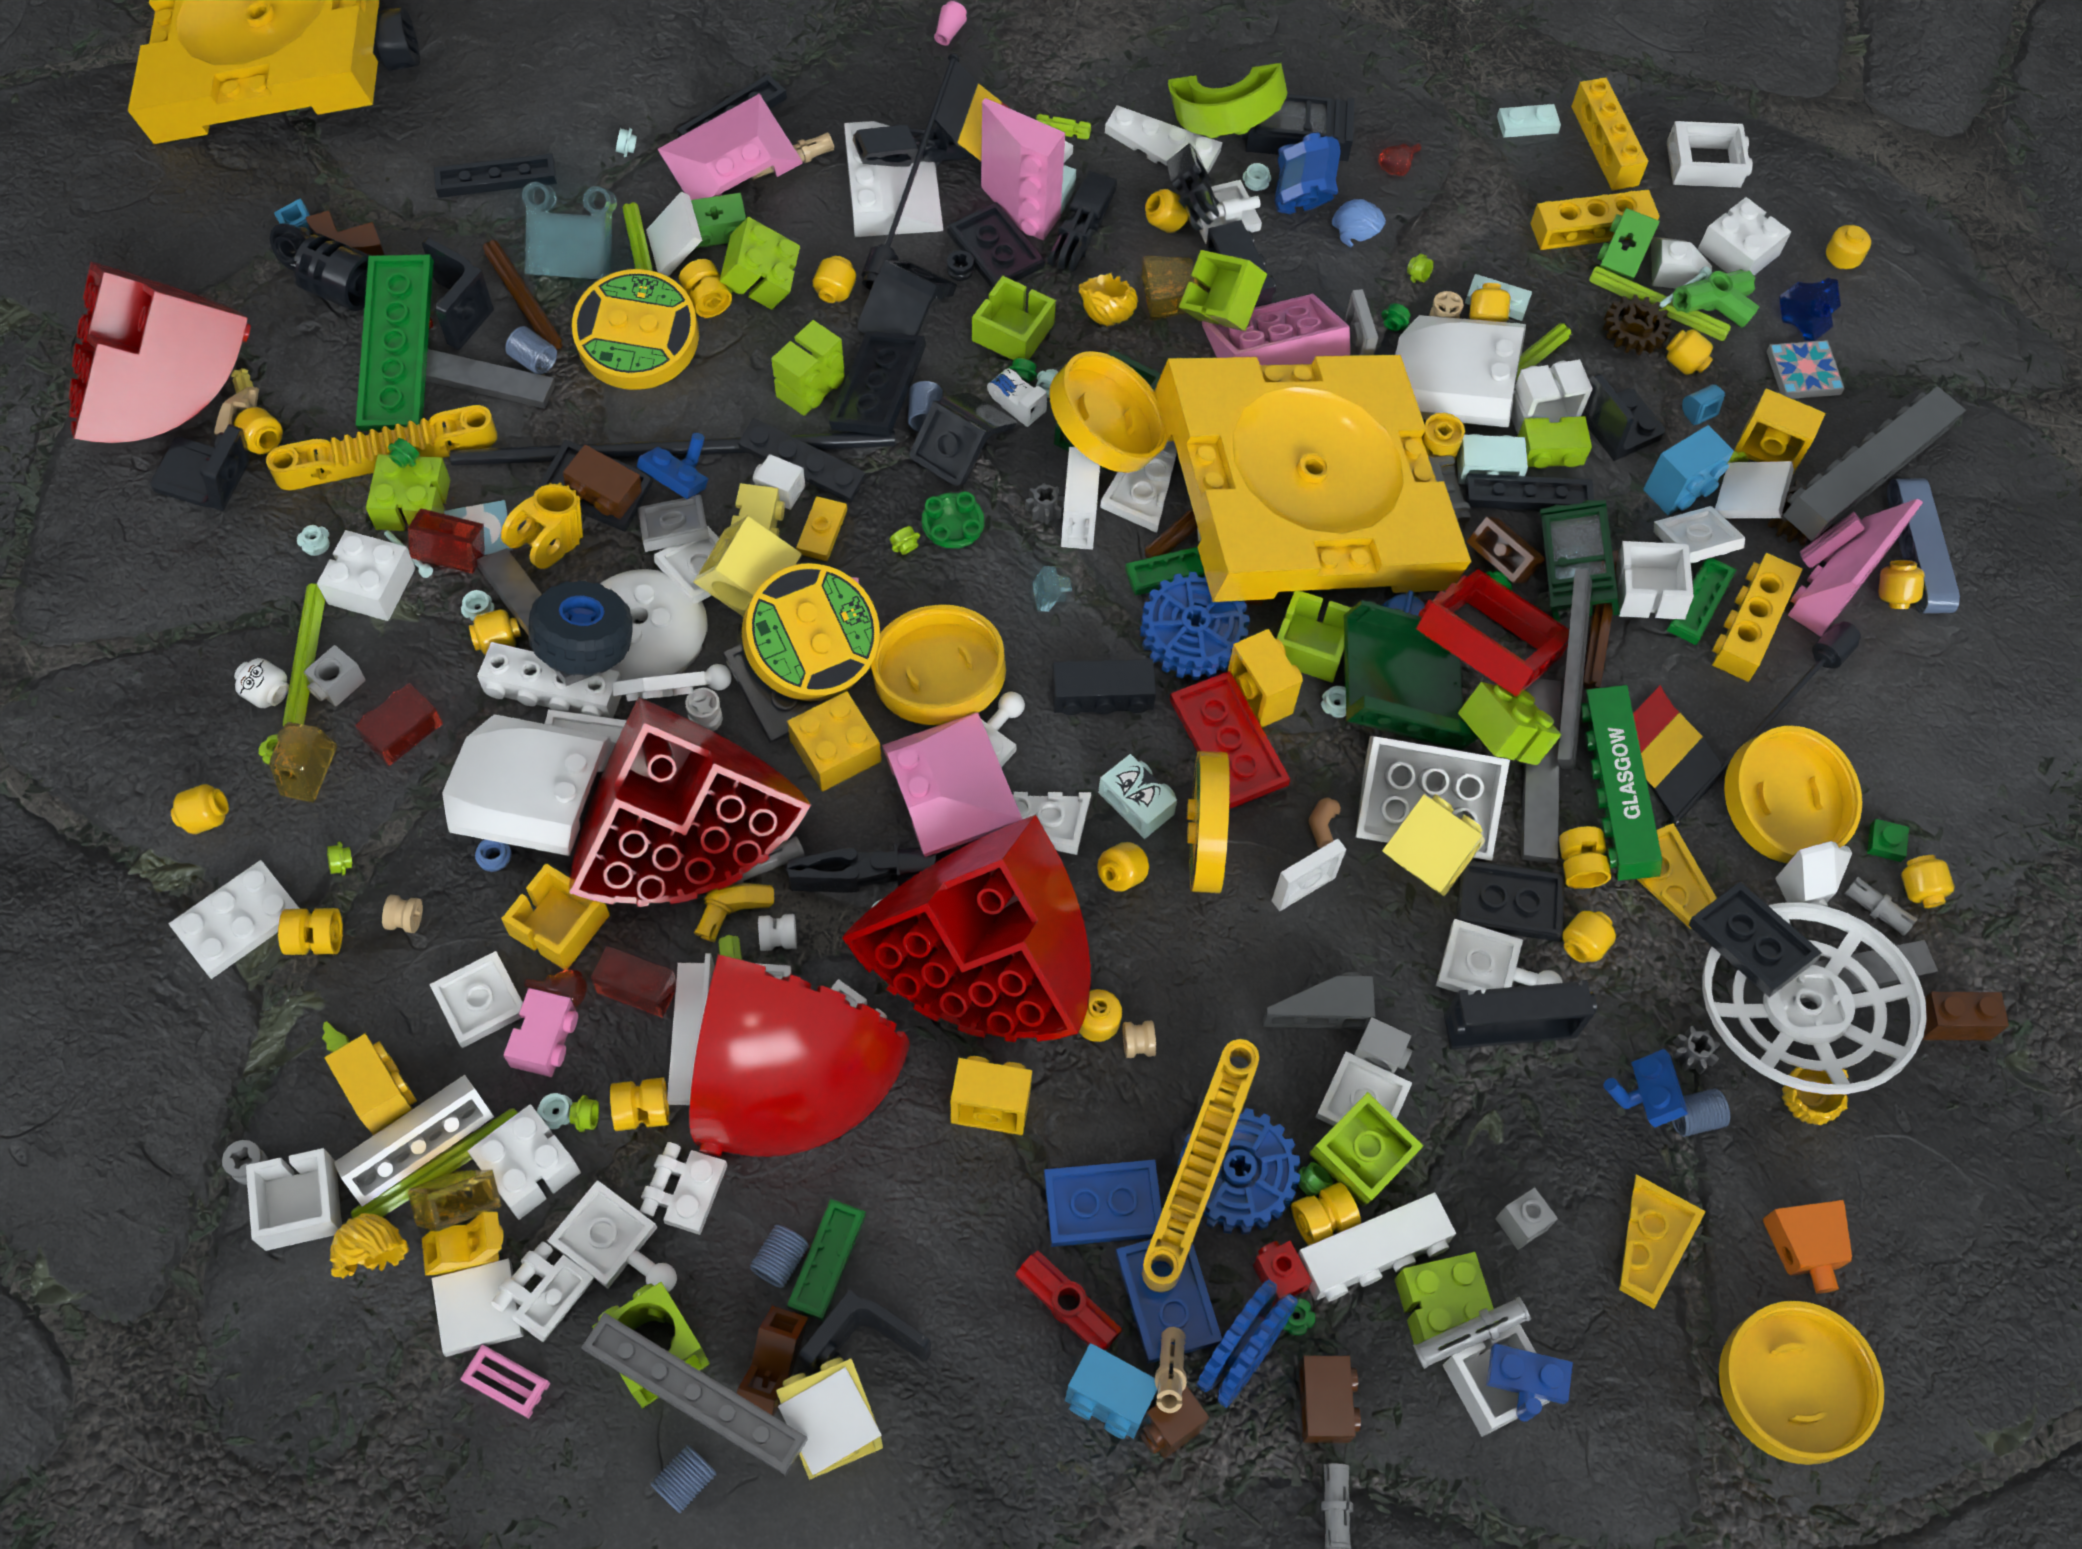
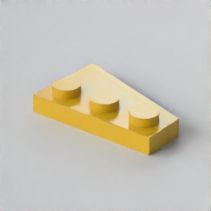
M1674 823L1657 830L1662 855L1660 877L1637 880L1685 925L1692 929L1689 926L1691 917L1716 900L1717 897Z
M1636 1174L1619 1290L1654 1309L1706 1211Z

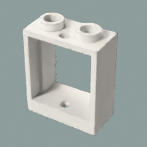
M1675 121L1667 139L1673 185L1741 188L1746 176L1751 174L1753 166L1752 158L1748 156L1749 138L1745 136L1743 124ZM1690 148L1728 149L1730 163L1692 162Z
M1069 447L1061 547L1093 550L1100 465L1090 460L1076 447Z

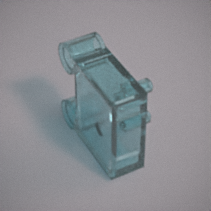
M539 182L527 184L522 192V199L526 205L525 274L601 279L611 274L612 213L617 205L614 193L609 189L598 186L589 188L584 194L583 203L585 208L591 213V216L548 213L556 204L557 198L554 189L547 184ZM539 188L545 193V201L541 205H537L533 198L535 191ZM598 193H603L606 197V205L601 210H598L594 205V198Z

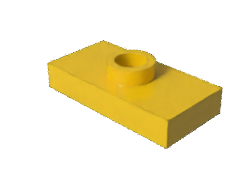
M816 496L796 550L802 553L801 555L828 562L847 512V504Z

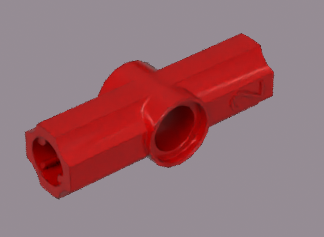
M1038 1250L1031 1254L1015 1273V1277L1051 1310L1054 1318L1066 1324L1088 1346L1092 1343L1106 1351L1122 1332V1328L1086 1296L1085 1290L1081 1285L1070 1281ZM1064 1295H1072L1077 1299L1079 1306L1071 1311L1064 1310L1058 1304V1300Z

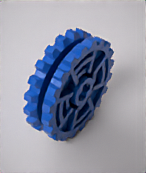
M1190 572L1189 577L1183 578L1181 574H1176L1172 582L1167 580L1160 582V590L1153 589L1150 592V602H1145L1141 619L1140 636L1146 638L1142 645L1144 650L1152 651L1150 659H1153V663L1160 661L1162 663L1161 670L1166 673L1174 670L1176 671V677L1182 679L1185 674L1191 675L1192 680H1199L1200 675L1206 674L1209 679L1215 677L1216 670L1226 672L1233 644L1246 639L1249 630H1247L1246 626L1249 625L1250 619L1249 615L1243 614L1247 608L1245 601L1212 602L1206 576L1203 578L1198 577L1196 572Z
M1245 1108L1243 1114L1239 1116L1203 1213L1207 1218L1206 1225L1212 1229L1219 1224L1223 1226L1224 1233L1231 1234L1234 1228H1240L1242 1235L1250 1234L1253 1226H1257L1260 1230L1266 1229L1271 1218L1278 1221L1282 1217V1212L1285 1211L1286 1207L1290 1206L1296 1194L1295 1190L1300 1182L1301 1174L1296 1172L1297 1167L1300 1165V1158L1297 1155H1292L1295 1143L1292 1138L1285 1139L1282 1136L1285 1128L1281 1124L1272 1126L1269 1123L1270 1116L1266 1114L1258 1118L1254 1116L1253 1109ZM1188 1134L1184 1140L1185 1144L1183 1145L1182 1151L1180 1152V1157L1178 1159V1168L1181 1163L1182 1157L1184 1155L1191 1134ZM1235 1165L1242 1166V1176L1235 1175Z
M1270 1279L1259 1287L1252 1299L1247 1302L1242 1312L1239 1313L1213 1352L1196 1384L1201 1390L1207 1392L1213 1389L1229 1371L1218 1392V1402L1226 1408L1239 1395L1242 1388L1258 1369L1298 1304V1299L1289 1294L1281 1298L1266 1316L1277 1295V1284Z

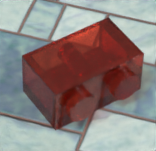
M420 508L408 527L409 554L412 559L473 574L478 566L477 559L485 554L483 523Z
M408 683L402 689L394 691L375 710L367 712L355 724V727L362 740L390 766L440 727L442 721L436 708Z
M606 946L591 976L598 994L660 1017L664 1016L676 991V979L673 970Z

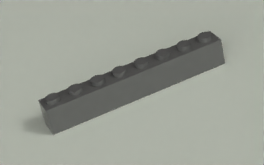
M1938 386L1928 394L1924 391L1921 392L1910 403L1911 407L1906 404L1893 417L1894 421L1888 418L1877 429V434L1873 431L1870 432L1859 444L1860 448L1854 445L1841 458L1842 462L1836 459L1824 471V476L1821 473L1817 474L1807 484V490L1802 487L1799 488L1789 498L1788 502L1791 506L1783 516L1807 538L1813 541L1946 433L1966 409Z

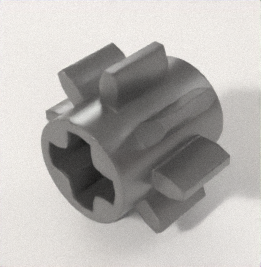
M1042 483L1036 489H1029V498L1026 499L1025 510L1032 511L1033 521L1038 520L1048 524L1054 518H1061L1065 497L1058 496V486L1053 487Z
M1691 1026L1685 1032V1036L1679 1034L1673 1042L1679 1049L1672 1054V1058H1678L1679 1062L1683 1065L1682 1070L1696 1068V1071L1702 1074L1707 1065L1713 1066L1719 1060L1713 1052L1720 1046V1043L1714 1042L1713 1038L1709 1035L1710 1031L1708 1029L1704 1032H1696L1695 1028Z

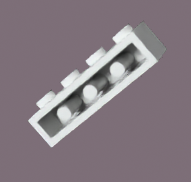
M491 642L477 675L483 691L493 698L503 699L506 697L518 700L526 706L540 705L556 711L613 718L622 696H613L612 689L613 682L622 681L619 671L609 669L603 673L599 672L596 675L565 686L556 672L539 659L533 651Z
M463 1075L333 1163L346 1186L360 1205L364 1206L431 1159L449 1149L456 1142L479 1129L494 1116L467 1077Z
M1434 1192L1300 1249L1298 1255L1313 1281L1309 1290L1314 1300L1316 1301L1326 1296L1328 1301H1332L1349 1292L1348 1286L1360 1282L1362 1287L1370 1285L1381 1279V1272L1393 1267L1395 1272H1399L1403 1268L1414 1265L1416 1263L1414 1258L1427 1253L1429 1258L1445 1252L1450 1248L1448 1243L1456 1235V1232Z

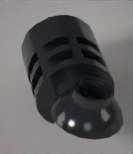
M287 223L274 226L270 233L271 248L276 258L285 267L295 271V284L299 288L352 311H359L365 308L368 257L371 255L322 234L313 235L305 227H297Z

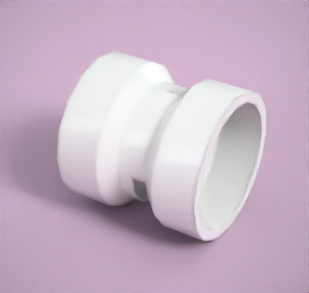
M708 688L693 690L694 693L689 694L685 701L689 720L711 731L717 730L723 720L719 697L713 690Z
M784 914L781 918L773 919L770 915L759 916L760 951L772 950L776 946H782L785 949H797L795 914Z

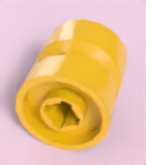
M697 259L690 262L681 270L679 275V283L689 295L696 313L704 318L720 315L730 306L732 301V295L727 286L719 282L720 273L714 263L708 259Z
M1436 413L1430 416L1425 422L1426 431L1422 436L1427 455L1432 458L1453 456L1454 460H1456L1465 433L1463 423L1460 419L1448 413Z
M1589 826L1577 827L1565 831L1559 836L1561 857L1566 860L1563 863V870L1568 887L1588 889L1601 886L1611 880L1609 860L1604 855L1607 850L1605 837L1601 829Z
M315 908L312 914H310L308 909H284L282 911L278 925V940L283 955H306L310 949L314 954H338L343 938V923L338 908Z
M664 1077L644 1079L640 1086H636L633 1081L611 1084L610 1105L615 1131L637 1129L640 1123H644L647 1128L669 1125L668 1093Z
M1341 1182L1320 1190L1319 1199L1314 1195L1311 1197L1306 1196L1293 1202L1291 1205L1296 1226L1308 1246L1333 1236V1232L1338 1234L1361 1224L1357 1205L1347 1187Z

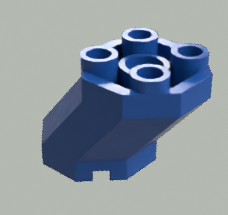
M1311 133L1303 137V141L1296 145L1289 144L1279 148V158L1277 160L1280 174L1274 200L1277 212L1285 214L1296 213L1295 207L1303 206L1304 211L1312 210L1333 200V194L1337 195L1338 193L1336 176L1341 152L1337 139L1327 136L1321 137L1320 133Z

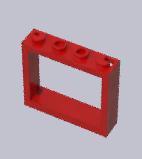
M1479 569L1468 577L1463 575L1457 584L1453 582L1445 592L1440 591L1433 601L1429 599L1425 607L1418 614L1422 618L1416 627L1418 631L1516 697L1554 665L1568 647L1569 629ZM1466 603H1469L1538 650L1524 661L1455 615L1454 612Z

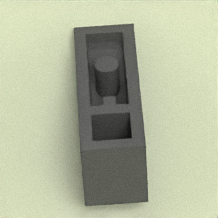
M1347 972L1267 1008L1263 1018V1027L1366 1029L1371 1017H1376L1373 976H1363L1359 972Z

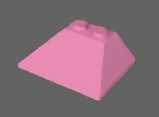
M760 94L658 148L661 157L684 193L690 196L691 200L722 196L723 192L769 167L772 168L778 177L802 164L801 158Z
M978 712L882 745L892 774L896 777L909 811L924 858L982 838L1001 828L1023 820Z

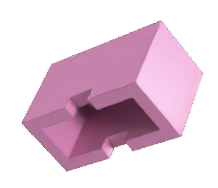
M528 988L519 1012V1016L525 1018L521 1030L513 1028L504 1057L511 1068L552 1077L556 1066L560 1067L564 1061L566 1054L564 1043L568 1033H573L576 1028L578 1012H576L571 998Z

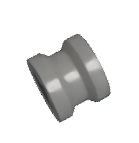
M239 1140L227 1147L223 1153L222 1165L234 1180L247 1185L246 1165L267 1161L268 1157L250 1140ZM249 1155V1158L245 1160H240Z

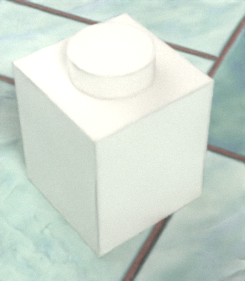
M770 454L763 465L759 464L753 474L755 485L778 488L780 501H784L785 508L790 510L805 488L804 470L802 467Z

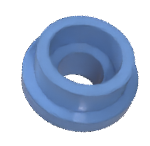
M486 839L478 845L475 852L478 865L490 872L499 871L506 867L512 855L508 844ZM495 852L500 853V855L497 858L488 859L490 854Z

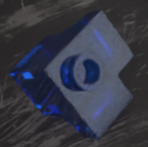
M1827 278L1817 283H1795L1779 296L1782 322L1796 326L1802 332L1804 340L1816 341L1833 327L1832 313L1841 306L1838 280Z

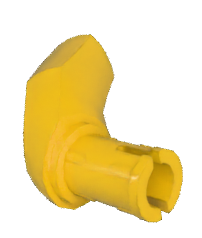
M741 883L727 886L721 890L716 888L709 891L704 898L707 907L694 934L697 936L701 935L700 938L707 941L715 942L727 914L729 915L742 909L771 907L774 904V889L772 885Z

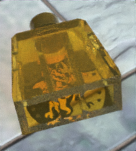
M1143 256L1141 278L1150 321L1186 313L1179 308L1188 282H1193L1206 292H1210L1211 289L1191 276L1194 266L1190 258Z
M287 722L278 733V742L271 756L269 766L281 796L314 803L337 745L317 727Z
M492 1169L456 1171L408 1189V1196L416 1225L434 1232L476 1217L482 1212H489L502 1206ZM472 1189L473 1196L469 1198L464 1191H471Z

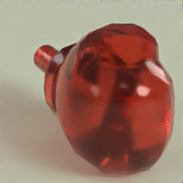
M1406 144L1387 147L1378 157L1379 164L1390 175L1405 176L1410 170L1413 154L1421 150V145L1416 144L1409 147Z
M564 970L556 975L549 974L545 981L527 978L524 984L528 988L571 998L574 1008H577L582 1003L588 988L582 973L577 970Z

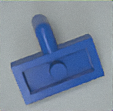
M693 433L686 458L681 461L669 451L656 447L639 456L636 467L685 499H689L706 489L709 479L695 469L705 437L700 433Z
M1665 1049L1631 1062L1638 1089L1628 1093L1615 1078H1608L1604 1082V1089L1622 1108L1629 1109L1643 1103L1647 1119L1654 1128L1688 1114L1671 1056Z
M1495 1343L1491 1346L1486 1386L1519 1393L1516 1414L1521 1421L1526 1422L1542 1410V1404L1537 1398L1560 1404L1568 1402L1573 1362Z

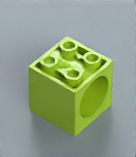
M1367 1092L1310 1151L1309 1155L1337 1182L1343 1183L1352 1197L1363 1207L1378 1195L1420 1151L1423 1145Z
M662 1282L655 1286L650 1283L641 1287L633 1294V1300L620 1308L618 1305L613 1306L598 1317L599 1321L602 1315L606 1313L632 1330L649 1321L668 1322L675 1327V1337L673 1336L671 1348L668 1352L699 1371L710 1364L702 1347ZM620 1373L641 1408L659 1398Z

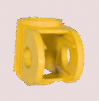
M549 483V485L541 486L535 491L534 496L525 499L508 515L501 530L502 542L509 548L514 549L528 543L532 546L530 561L539 569H546L552 566L565 553L579 545L580 538H583L580 496H576V490H571L569 485L563 486L561 483ZM526 520L524 526L518 530L519 525ZM555 539L554 545H549Z

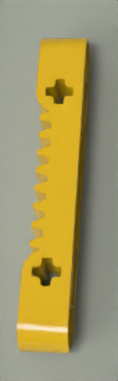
M472 405L434 414L429 421L422 418L418 425L413 421H408L407 427L396 424L394 430H390L385 426L382 428L381 433L370 429L369 435L365 436L362 432H357L356 438H352L347 434L344 435L343 441L333 437L331 442L324 439H311L282 445L268 453L266 464L277 486L284 490H296L374 473L378 454L389 455L391 452L388 449V445L394 444L398 438L404 439L415 447L420 457L445 458L450 457V450L491 447L497 440V430L489 409L481 405Z
M1233 1040L1226 1045L1222 1052L1144 1258L1142 1277L1147 1287L1153 1291L1166 1292L1176 1286L1181 1276L1259 1063L1258 1050L1248 1040ZM1237 1056L1242 1057L1248 1062L1249 1066L1242 1069L1236 1068L1231 1064L1230 1059ZM1157 1261H1164L1171 1266L1172 1273L1166 1277H1159L1154 1274L1151 1266Z

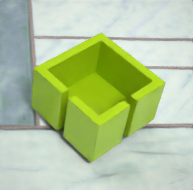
M747 217L730 235L719 282L744 294L761 276L764 277L749 292V298L772 310L791 291L795 272L793 269L796 267L800 245L756 220Z
M1201 250L1191 276L1211 290L1208 293L1195 283L1188 282L1179 308L1199 321L1216 325L1221 324L1224 327L1246 331L1267 273L1250 260Z
M1002 276L989 293V300L985 299L972 317V341L1012 360L1016 358L1029 360L1054 325L1056 300L1031 289L1027 313L1025 312L1026 286Z
M814 320L794 337L795 341L812 352V355L789 341L771 358L773 375L776 377L774 379L776 397L803 416L812 408H817L822 403L824 397L832 389H837L845 378L842 339Z
M378 454L366 510L375 530L405 531V523L398 509L402 508L411 532L440 533L445 510L443 504H446L451 481L443 458L418 456L414 461L416 463L414 467L407 464L405 468H402L395 464L388 455Z
M1300 590L1294 591L1277 639L1282 642L1286 657L1291 665H1296L1302 673L1333 683L1345 650L1344 614L1351 607L1329 601L1322 623L1317 621L1323 598Z
M1481 682L1458 712L1494 756L1510 760H1515L1516 758L1519 762L1538 765L1561 736V733L1553 726V718L1544 711L1539 710L1534 704L1535 698L1525 690L1516 697L1498 684L1492 685Z
M1475 1252L1403 1268L1394 1279L1404 1313L1412 1311L1418 1303L1421 1309L1415 1310L1407 1319L1414 1345L1480 1316L1479 1311L1485 1308L1488 1311L1494 1309Z

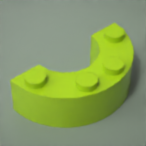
M1281 63L1252 67L1250 74L1242 81L1223 88L1204 87L1198 83L1196 75L1168 80V87L1179 124L1186 130L1205 135L1207 138H1216L1220 135L1233 133L1238 135L1247 133L1250 128L1262 123L1275 112H1278L1288 93Z

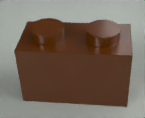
M586 444L563 471L565 486L569 485L571 490H576V496H580V500L584 499L593 504L602 514H611L618 519L623 517L642 492L639 474Z
M1486 517L1466 541L1513 583H1525L1545 560L1539 552L1499 518Z
M1930 992L1925 997L1927 1020L1922 1040L1990 1041L2009 1026L2002 992Z
M1303 1356L1298 1363L1303 1443H1350L1356 1436L1355 1432H1360L1361 1429L1360 1409L1353 1406V1392H1357L1358 1389L1356 1367H1351L1350 1356Z
M1187 1385L1182 1391V1406L1178 1411L1166 1413L1156 1405L1147 1411L1141 1424L1144 1430L1140 1434L1142 1440L1153 1454L1159 1452L1163 1459L1198 1435L1209 1419V1416Z

